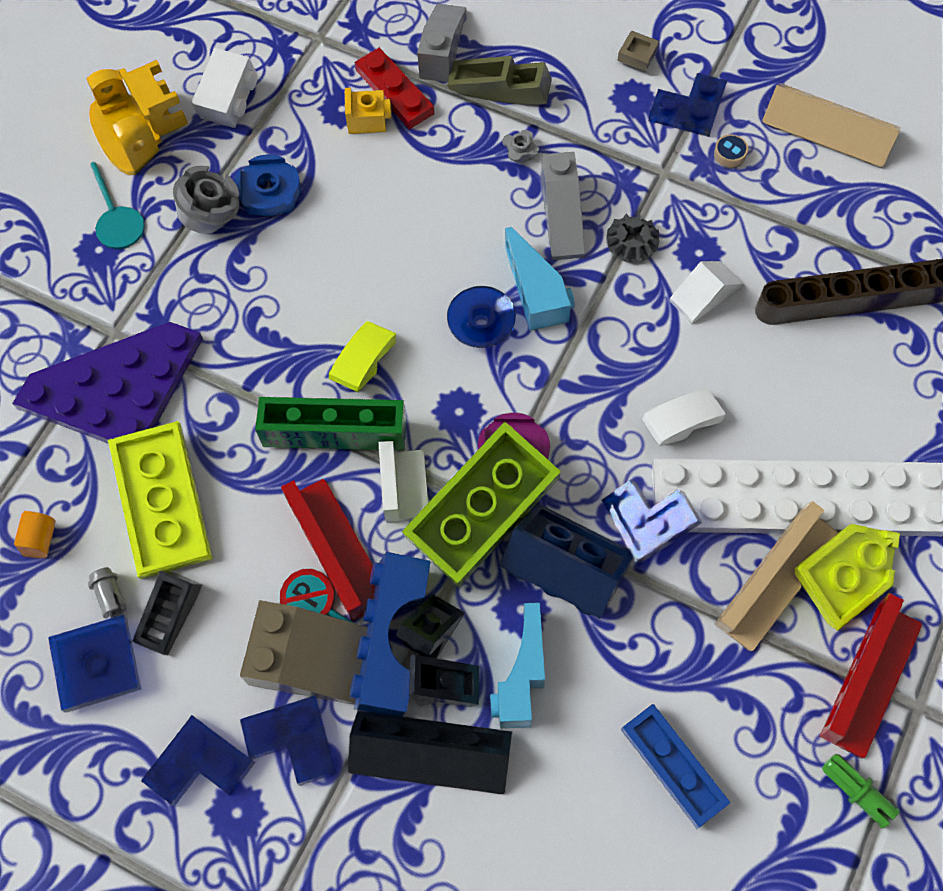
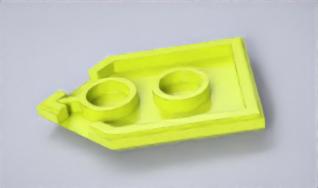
M849 524L795 567V575L825 621L833 629L840 630L893 586L895 570H892L895 548L899 546L900 533Z

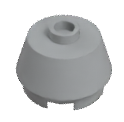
M194 166L187 169L184 175L178 178L174 184L173 197L177 216L182 224L192 231L203 234L213 233L223 227L237 214L239 209V190L229 175L226 174L225 178L217 173L208 171L209 166Z

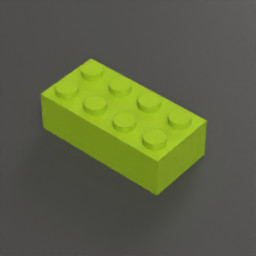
M504 422L401 532L412 545L453 583L460 587L559 480L561 471L510 425Z

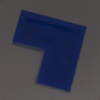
M697 73L689 97L658 89L648 121L710 137L727 80Z
M629 480L601 500L633 558L639 563H643L702 523L686 494L680 489L653 507H650L638 484L633 480Z
M316 695L240 719L248 756L251 760L288 748L296 782L299 786L337 774Z
M191 715L142 778L141 782L168 803L175 806L200 773L231 796L255 762Z

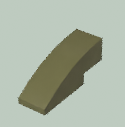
M512 56L453 61L447 86L450 90L490 101L526 105L547 104L552 78L545 62L515 65Z

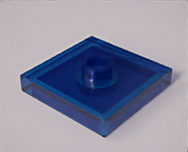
M124 615L48 637L61 711L67 713L142 690L128 621Z

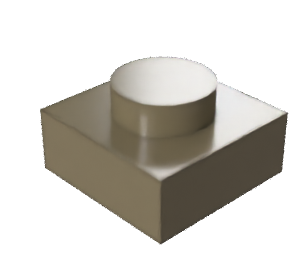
M631 30L618 52L617 61L646 72L658 51L660 41Z

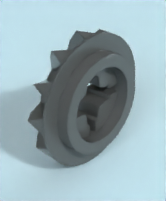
M626 213L623 218L619 220L614 219L610 228L607 229L606 243L611 253L617 258L627 262H640L650 258L656 252L659 246V230L653 226L652 220L647 221L643 219L641 214L637 217H629ZM628 232L630 234L640 232L639 241L635 238L630 241L627 240Z

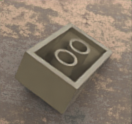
M259 600L240 677L249 686L355 705V698H350V689L354 674L360 675L362 660L357 659V649L360 637L367 636L368 627L295 606Z

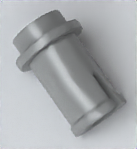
M109 567L92 572L89 575L88 587L94 590L103 618H108L109 613L112 618L125 612L127 608L123 603L116 584L118 579L117 573L112 572Z

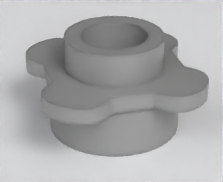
M522 130L521 133L513 136L506 135L503 137L502 143L508 148V158L511 161L524 163L538 154L539 147L534 144L531 131Z

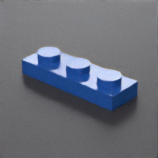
M654 704L621 728V731L696 829L700 828L731 803Z

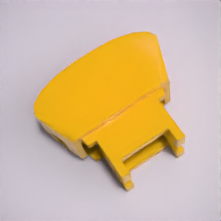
M157 60L129 72L125 68L117 70L101 69L93 72L86 78L95 98L89 110L91 127L110 162L119 171L127 175H137L159 152L157 145L162 142L161 136L188 125L182 110L172 114L168 111L169 108L179 104L180 100L175 91L170 93L164 79L160 81L155 80L154 75L162 72ZM124 82L127 85L129 91L131 92V95L128 94Z

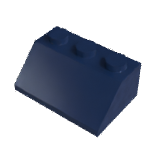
M537 503L514 528L499 566L508 570L513 577L527 580L542 588L547 595L559 597L573 604L580 612L586 615H594L600 619L615 595L636 552Z

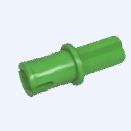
M834 754L824 763L822 767L823 772L849 796L847 801L851 804L855 802L881 829L888 826L890 822L888 817L878 808L882 809L892 820L899 814L900 809L895 807L872 785L873 780L871 778L865 779L841 755Z

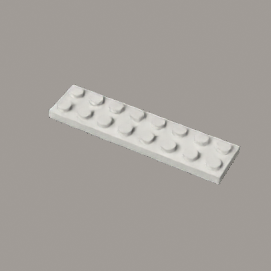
M654 459L652 463L655 532L783 534L800 510L813 501L824 509L819 518L837 532L842 531L849 524H856L900 533V536H943V463Z

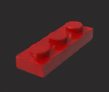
M380 47L354 62L356 72L374 91L383 90L384 99H390L391 110L409 130L435 114L434 105Z

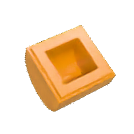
M23 511L14 541L15 547L23 557L46 558L48 556L56 523L53 517L38 512Z

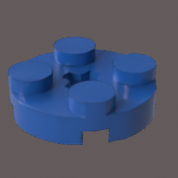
M272 154L256 156L248 161L249 165L243 171L241 168L238 170L234 182L239 190V202L247 214L273 216L280 213H289L295 208V201L298 199L301 191V183L297 169L293 164L291 166L286 163L285 158ZM266 181H271L272 185H274L270 189L260 188L265 186Z

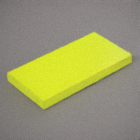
M176 421L109 439L108 444L137 577L144 579L158 575L160 570L172 571L212 560L211 548L180 422Z

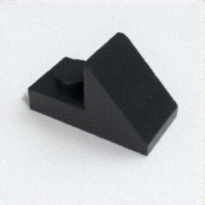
M432 594L401 623L396 636L403 640V644L419 655L438 658L465 612Z
M412 655L410 656L409 696L418 706H425L436 702L466 707L479 705V666Z

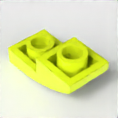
M366 321L338 356L329 372V379L359 392L377 373V362L396 344V333Z

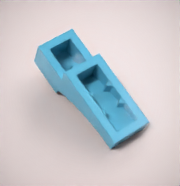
M524 603V629L517 659L507 680L498 682V694H490L491 718H499L500 729L531 727L530 688H544L545 670L540 603Z

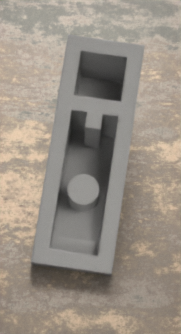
M436 4L423 28L417 52L420 79L448 82L453 61H455L467 12L466 7Z
M575 152L542 154L540 180L551 259L584 258L585 247Z

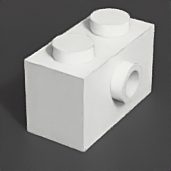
M217 48L213 49L191 103L201 119L232 128L236 127L239 118H242L245 113L249 92L255 88L257 83V72L250 58Z

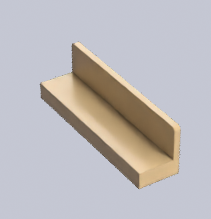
M782 83L776 85L762 120L767 125L879 167L884 166L901 129L899 126Z
M813 501L800 510L714 623L748 651H753L802 587V584L795 575V567L839 533L819 518L824 509Z

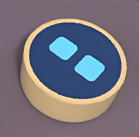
M733 134L724 135L716 143L714 150L715 160L724 167H738L746 159L748 145L740 136Z

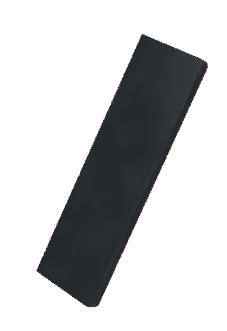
M357 711L349 735L348 772L357 775L504 794L512 731Z

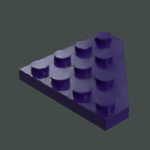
M167 322L29 374L12 404L20 411L108 443L109 439L154 428L199 348L203 337L198 331Z

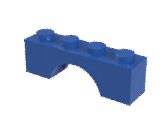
M386 552L379 563L374 562L370 575V584L375 585L373 599H367L363 615V621L369 622L367 636L360 637L357 649V659L362 660L360 675L354 674L350 689V698H355L354 710L394 716H403L407 713L410 671L402 666L393 655L389 645L388 632L390 622L396 613L403 609L417 606L425 598L431 561Z

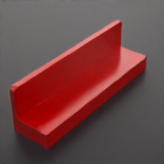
M321 479L300 491L294 480L281 486L290 508L351 621L353 622L362 617L367 599H373L375 585L370 584L373 565L326 480Z
M891 593L878 603L819 736L861 759L866 757L922 627L921 622L899 612L904 600Z

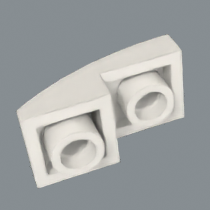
M706 387L667 401L644 413L641 419L658 445L661 446L687 439L695 429L720 423L726 413L709 388Z

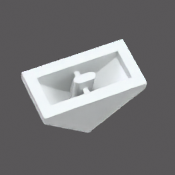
M701 261L674 292L669 301L693 324L741 289L743 283L721 261Z

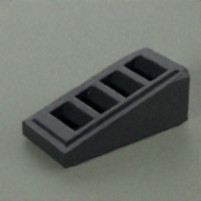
M160 570L132 642L162 655H168L203 584L174 572ZM172 586L182 589L180 596L170 592ZM167 600L175 603L176 607L172 610L162 605ZM160 614L171 619L169 625L155 620L157 615ZM150 628L165 633L163 640L149 635Z

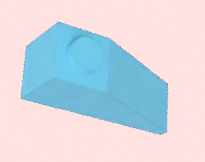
M512 227L505 228V249L529 331L568 323L570 309L575 307L571 288H565L562 276Z

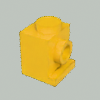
M345 88V117L348 134L386 132V119H391L392 113L390 99H384L383 90L352 92L351 88Z

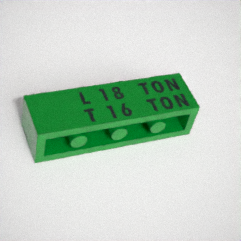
M259 397L255 431L263 447L379 450L378 442L393 441L395 450L405 451L407 417L404 400Z

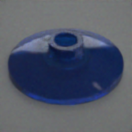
M474 286L461 291L453 298L447 311V323L453 336L461 343L474 348H488L503 342L511 334L516 321L515 308L509 297L502 291L489 286ZM478 320H485L487 322L483 325L476 324Z

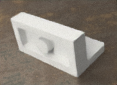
M393 441L378 442L382 503L386 523L412 521L428 504L423 450L395 452Z

